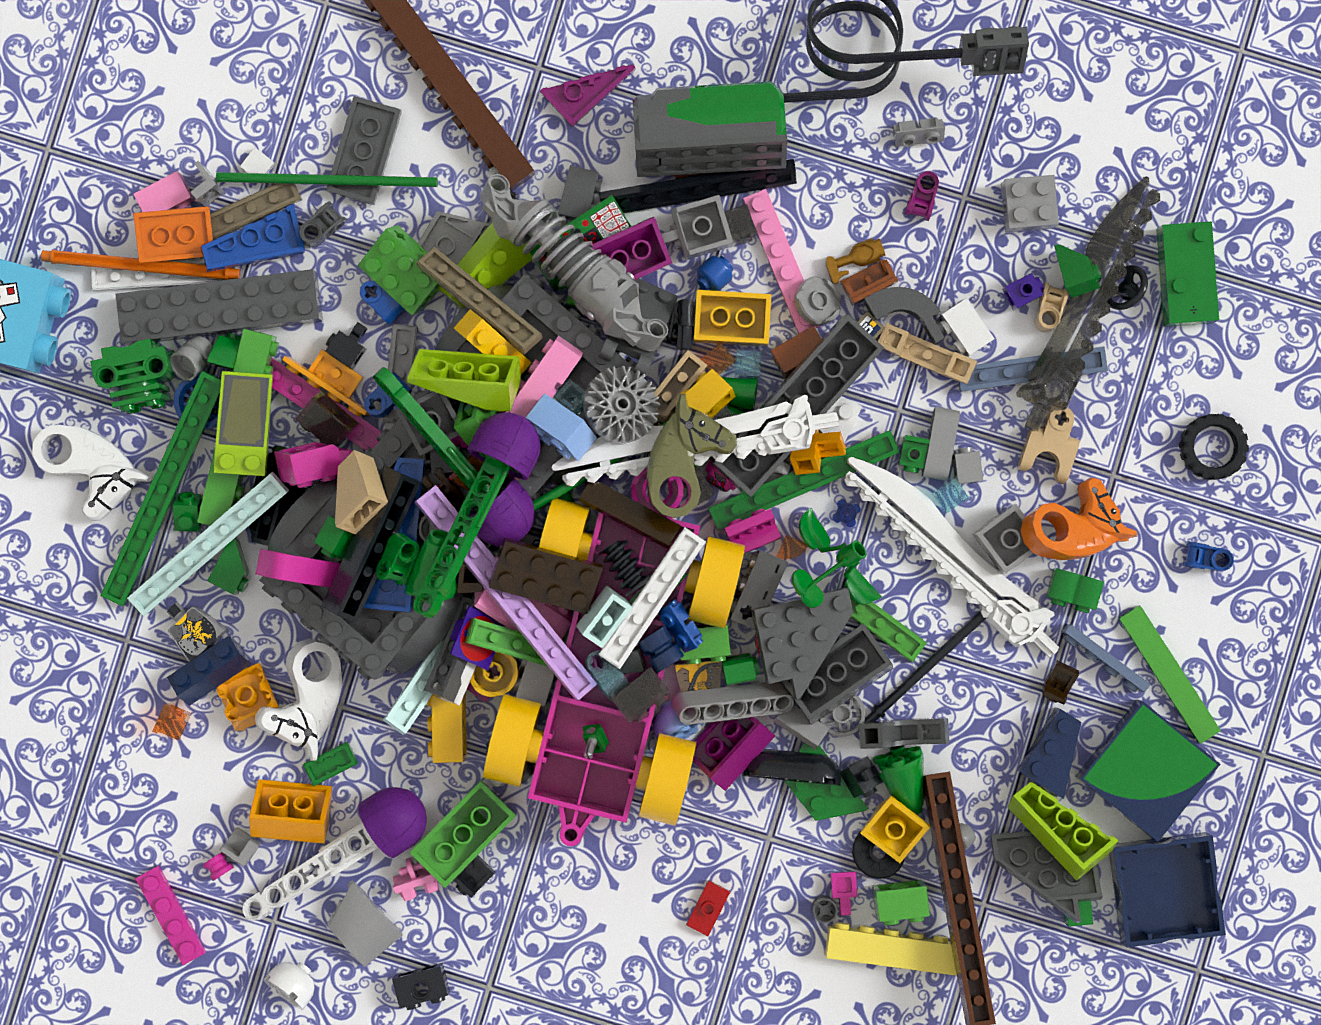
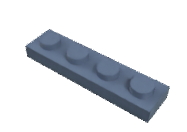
M1066 624L1061 632L1066 635L1064 638L1066 642L1075 648L1078 645L1086 650L1084 653L1086 657L1095 663L1098 660L1106 665L1104 667L1106 672L1115 678L1117 675L1126 680L1124 685L1136 693L1137 690L1146 692L1151 685L1073 625Z

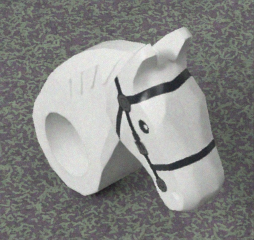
M50 425L39 431L33 441L32 456L37 465L43 470L52 474H87L89 476V496L83 504L82 512L92 521H101L130 494L137 482H151L152 476L135 469L124 453L112 442L85 428ZM64 435L72 445V452L66 462L57 465L50 460L48 446L55 437Z
M306 639L294 645L288 652L286 668L294 688L296 701L281 708L268 706L259 708L255 715V723L260 729L294 746L304 748L306 758L314 761L317 760L318 741L329 726L339 702L342 672L338 653L332 647L319 640ZM320 651L324 657L322 672L316 677L306 678L302 672L304 658L309 653Z

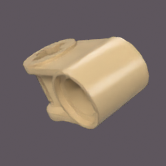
M1045 282L1043 285L1044 289L1042 290L1044 295L1039 298L1034 323L1038 330L1049 332L1059 324L1069 293L1066 288L1064 290L1049 286V283ZM1043 314H1049L1052 317V325H1046L1042 321Z

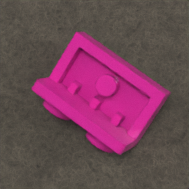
M759 509L753 512L751 517L745 520L736 519L725 528L730 542L745 545L744 554L781 538L771 509L766 511L765 509Z

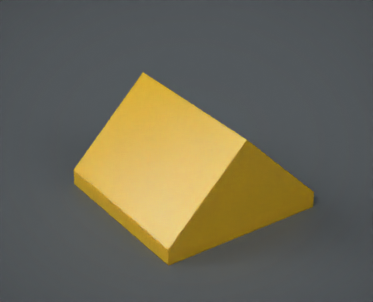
M890 795L876 807L860 834L901 863L931 825Z

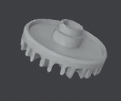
M625 366L607 368L594 377L585 390L583 408L586 419L598 435L611 442L630 443L646 435L658 420L656 418L659 415L657 408L660 406V403L657 402L659 396L655 397L654 394L656 387H651L652 381L647 382L644 379L646 375L640 376L639 370L636 373L631 371L632 367L626 369Z

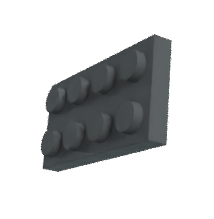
M353 96L331 175L383 176L402 110ZM327 185L326 191L375 205L380 186Z

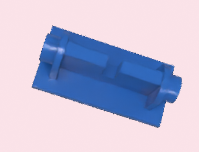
M673 599L667 606L659 610L658 614L661 622L669 629L675 643L684 653L698 648V645L703 642L701 638L703 635L693 621L685 625L683 621L690 616L681 602Z

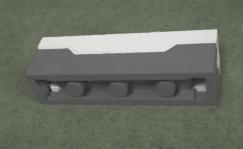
M466 597L462 598L424 688V691L459 706L476 665L450 654L454 644L450 636L456 621L464 618L468 606L481 611L474 606L473 599Z

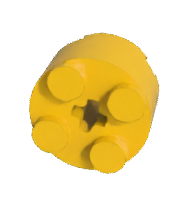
M495 652L489 668L497 665L500 675L492 678L490 671L476 666L470 679L473 688L478 693L487 697H498L510 692L514 688L518 676L520 677V665L516 657Z

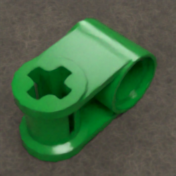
M402 533L393 534L389 538L383 556L377 565L376 575L378 579L384 581L389 579L395 581L398 585H405L410 578L411 570L419 555V545Z

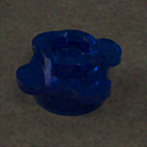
M844 499L839 500L836 513L832 516L833 521L845 523L848 527L855 526V518L861 510L858 504H849ZM845 511L849 512L848 516L844 515Z

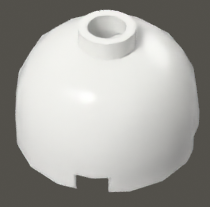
M291 962L280 963L264 978L265 983L271 989L274 985L276 986L275 989L278 991L279 996L301 1010L311 1000L315 988L314 981L309 976L311 970L301 962L297 965Z

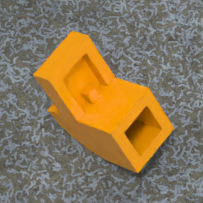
M815 430L808 449L792 451L790 453V460L795 475L820 473L821 457L845 455L846 446L841 431L819 434V431Z

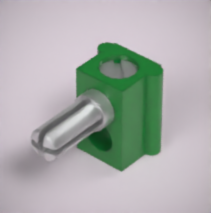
M601 724L583 726V739L586 743L584 757L591 759L593 753L605 752L609 741Z

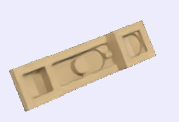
M886 323L885 329L878 340L884 347V350L964 384H968L977 364V361L955 351L951 352Z

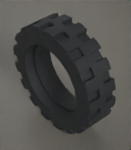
M1208 414L1198 417L1189 423L1186 430L1183 431L1181 435L1182 440L1179 443V449H1181L1180 457L1184 460L1185 467L1191 470L1195 476L1206 480L1223 479L1238 472L1242 464L1245 463L1247 459L1246 454L1249 452V445H1247L1248 436L1244 434L1242 425L1240 423L1237 424L1235 419L1230 416H1224V414ZM1210 426L1226 430L1234 444L1231 459L1223 466L1217 468L1202 464L1196 457L1194 443L1198 433Z

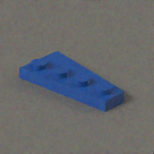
M293 204L285 207L282 211L266 216L258 222L250 223L234 233H228L201 246L207 272L305 253Z

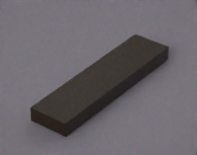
M599 481L595 483L589 482L579 497V502L667 549L681 527L676 522Z

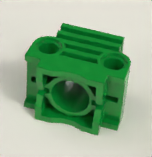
M152 339L140 340L126 347L111 346L101 348L102 359L90 361L93 378L98 386L114 391L109 393L110 398L119 401L112 402V408L119 409L121 412H126L127 414L141 412V407L151 406L152 409L165 407V402L172 401L171 396L163 394L170 392L169 387L161 383L169 382L176 377L172 371L169 359L175 351H166L165 346H161L158 342L154 343ZM163 363V369L158 373V367ZM114 374V378L110 382V376Z

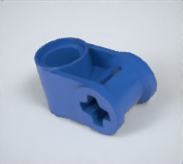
M366 281L362 284L360 288L361 298L391 326L405 309L375 281ZM376 286L377 289L375 292L376 294H378L377 297L374 298L370 296L369 298H367V288L370 287L373 289Z
M393 372L392 374L403 385L402 387L411 394L412 389L396 372ZM380 386L367 396L364 402L366 411L376 418H384L396 406ZM376 401L382 407L379 411L375 409L374 402Z
M1187 541L1188 552L1183 566L1213 571H1226L1232 567L1234 557L1229 550ZM1218 553H1222L1226 558V563L1222 567L1215 563V557Z

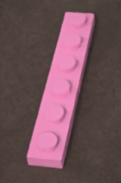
M764 189L744 197V204L798 334L812 326L815 329L821 327L806 322L799 315L795 307V292L804 279L767 190Z

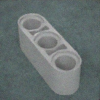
M935 406L928 436L930 443L925 467L922 470V477L947 481L960 411Z

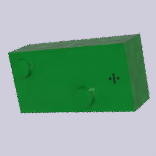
M1212 221L1161 225L1156 229L1163 327L1212 324L1219 321Z

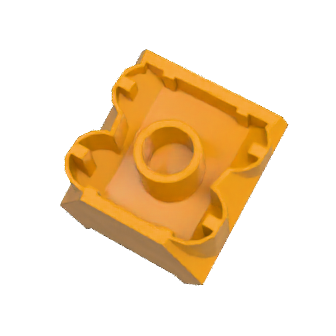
M260 663L243 669L217 687L218 696L222 699L225 706L224 713L226 718L232 723L235 731H245L246 728L255 725V715L259 708L263 706L279 708Z

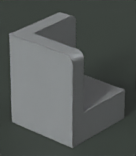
M237 827L219 850L242 866H245L249 863L261 842L254 837H250L248 833Z

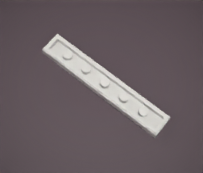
M204 259L171 261L205 265ZM240 266L231 267V268L240 269ZM90 267L92 291L171 287L225 280Z
M687 528L683 529L632 604L633 608L607 641L599 656L618 669L622 667L706 541Z

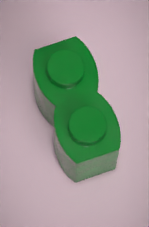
M1054 568L1046 597L1052 598L1050 602L1052 604L1065 607L1066 603L1075 605L1074 610L1089 614L1090 609L1097 610L1104 581Z
M750 652L726 657V661H721L727 686L757 680L756 675L760 674L758 660L756 656L752 657Z

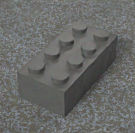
M863 623L833 644L801 698L794 700L812 725L894 669L893 664ZM790 679L782 681L793 697Z

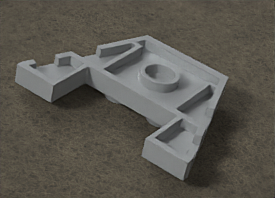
M437 211L418 244L427 252L436 247L457 265L491 223Z

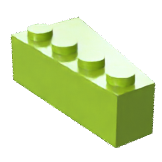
M492 222L457 265L482 286L489 289L504 283L532 260L530 252L523 254V249L527 243L523 246L515 247L509 240L499 237ZM439 286L438 289L453 303L462 309L465 307L444 288Z
M1033 782L1028 783L1013 795L1008 805L1010 811L1076 881L1110 854L1119 841L1112 835L1109 837L1100 831V827L1091 822L1090 824L1079 817L1078 813L1072 808L1068 809L1060 804L1057 798Z

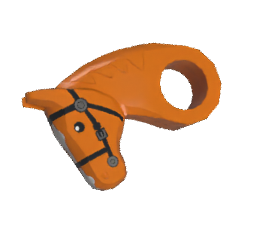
M1089 478L1079 484L1077 490L1081 500V507L1078 514L1056 503L1043 504L1030 511L1023 519L1021 526L1024 544L1032 553L1056 560H1073L1089 557L1105 550L1115 542L1129 541V538L1137 537V531L1127 528L1122 524L1119 508L1109 496L1103 482L1097 478ZM1042 519L1049 521L1056 531L1055 541L1050 540L1044 534L1041 526Z

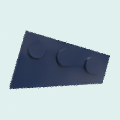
M1055 707L1017 771L1064 799L1082 722Z

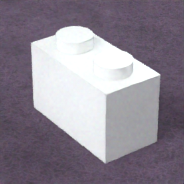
M967 298L940 316L945 333L952 335L955 340L953 343L959 354H965L966 357L995 339Z

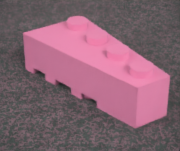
M559 335L555 341L549 339L542 349V352L545 353L544 357L540 362L535 359L527 371L531 375L526 382L521 379L510 413L526 418L544 393L553 398L558 388L564 383L582 357L583 352Z

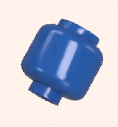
M723 256L709 257L697 268L698 285L703 290L720 291L733 278L731 263Z

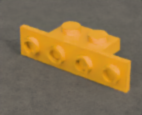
M323 349L309 369L290 356H284L282 360L287 363L286 368L296 375H299L301 372L308 377L306 382L317 389L323 387L329 391L327 396L338 403L341 400L349 405L347 409L359 417L361 414L369 416L365 407L351 398L364 378L355 370Z

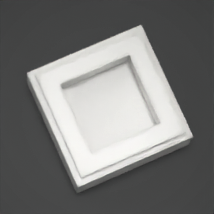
M254 147L240 167L247 173H269L275 162Z

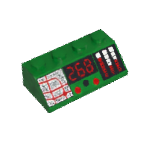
M612 195L566 224L574 225V234L583 233V241H592V244L631 227ZM570 229L562 233L560 237L562 238L563 236L568 235ZM537 244V246L532 251H530L532 257L535 254V252L541 247L539 244ZM546 252V254L540 260L535 262L540 271L541 265L546 260V255L548 252ZM550 268L541 271L554 292L566 288V286L559 287L560 280L556 277L550 279V273L552 272Z

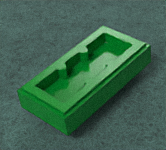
M347 741L318 756L317 760L308 761L302 765L313 786H316L359 764Z

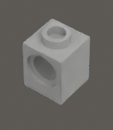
M972 447L958 449V454L952 456L955 484L983 481L980 451L973 452Z

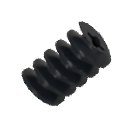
M618 540L599 552L598 555L607 554L603 562L604 564L613 563L609 571H618L614 579L615 581L624 580L620 588L621 590L629 588L630 590L625 595L628 596L646 584L651 576L650 574L641 575L645 569L644 565L635 566L640 559L639 557L630 558L634 551L633 548L624 549L628 540Z

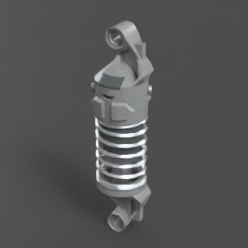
M500 174L491 175L481 191L480 197L484 205L482 209L491 216L497 235L509 240L515 247H520L527 243L523 249V254H528L539 244L541 247L533 255L532 262H537L548 252L546 260L541 265V271L550 268L552 270L550 279L556 277L560 280L559 287L566 286L569 289L568 295L576 302L575 306L590 320H596L602 326L604 334L623 338L633 347L637 346L646 351L657 350L668 334V327L659 319L642 318L639 304V284L634 280L635 278L630 272L626 273L625 266L616 259L606 257V254L602 255L601 249L593 250L592 241H583V233L574 234V225L565 226V216L556 217V208H553L546 199L536 201L512 199L509 189L510 184L507 178ZM561 221V224L556 232L553 229H551V227L555 223ZM570 229L568 235H565L562 238L560 237L562 233Z

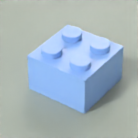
M545 393L526 416V419L537 430L540 441L547 446L552 444L557 448L556 451L568 460L572 457L579 462L597 439L582 418Z

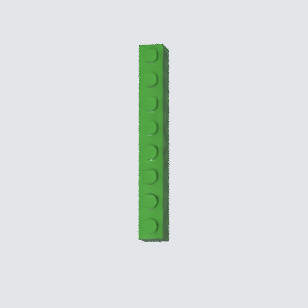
M243 329L233 372L272 375L273 366H270L272 356L275 357L279 348V342H276L277 336ZM215 449L197 523L209 526L243 497L244 487L241 484L243 477H247V475L214 473Z

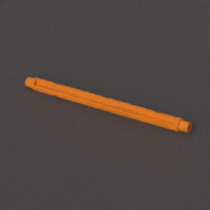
M52 249V251L42 250L41 261L51 262V264L83 265L225 280L240 278V269L236 268L207 272L205 265L171 261L139 263L138 258L57 251L56 249Z

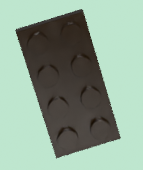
M504 538L489 582V588L587 614L603 571L602 564Z

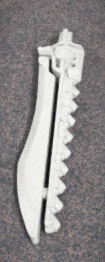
M807 395L795 399L793 404L783 402L770 407L715 420L734 434L759 429L766 419L778 417L785 413L788 414L785 418L768 422L760 434L737 438V446L732 453L737 456L736 458L745 459L752 450H756L758 455L765 456L767 453L770 455L808 449L815 430L839 427L837 412L812 415ZM652 426L653 428L646 435L630 443H615L602 437L597 438L579 462L572 457L569 460L563 457L552 465V470L560 471L600 463V467L563 475V481L569 486H574L582 477H585L588 482L595 483L604 473L609 478L615 480L625 470H628L630 475L638 476L647 467L649 457L611 465L610 460L651 452L663 426ZM706 451L694 454L693 462L694 465L702 466L710 456H713L716 459L715 461L723 463L730 454Z
M854 457L847 459V463L880 493L878 495L856 474L850 471L846 473L844 479L846 485L859 487L861 489L859 495L862 501L875 502L876 508L874 509L876 514L890 517L892 530L905 531L907 544L920 546L922 559L935 560L937 562L935 567L937 573L950 575L952 577L950 583L953 588L966 590L965 597L967 602L980 604L982 606L980 612L983 618H987L986 620L1014 647L1021 646L1027 642H1034L1049 658L1058 651L1059 646L1043 632V629L1050 622V618L1054 616V612L1047 608L1039 609L1038 601L1023 592L978 555L948 523L930 498L905 480L885 469ZM890 500L999 597H1012L1020 605L1013 600H997L886 501Z

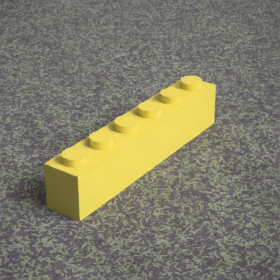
M835 922V925H828L825 956L828 959L957 976L951 941H948L949 937L934 935L933 939L924 938V934L919 932H909V935L899 934V930L885 928L884 932L874 931L875 927L860 925L859 929L850 928V924L844 922Z

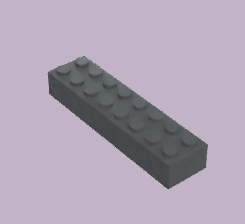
M313 269L115 294L121 343L127 346L145 339H152L155 343L187 339L198 335L203 337L243 332V329L259 330L323 322L318 274Z
M849 314L843 315L759 409L783 402L793 404L795 399L807 395L812 415L827 413L884 347ZM785 413L778 417L766 419L759 429L738 433L736 437L741 438L760 434L768 422L785 418L788 414ZM752 450L745 459L736 458L737 456L731 453L723 463L713 459L710 464L746 497H752L792 451L770 455L767 453L763 456L758 455L756 450Z

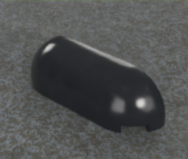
M763 749L743 771L744 777L841 786V773L838 765L830 757L823 754Z

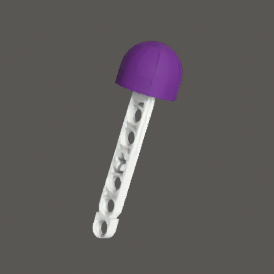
M398 787L384 788L369 796L358 805L359 815L362 820L360 824L319 849L317 855L267 886L263 892H258L247 899L242 909L244 916L249 920L265 918L274 912L272 908L282 907L328 876L334 877L377 848L391 858H395L411 848L420 840L426 828L427 815L422 801L412 791ZM354 837H359L362 841V846L357 851H354L351 847V841ZM334 850H339L341 853V860L337 864L331 861V853ZM313 865L320 866V869L317 870L318 875L311 874L309 876H306L304 874L313 871ZM294 876H298L301 880V885L297 890L292 889L290 881ZM274 889H278L281 894V898L277 903H273L270 899V894ZM254 902L259 903L261 908L257 916L252 915L250 912L251 904Z

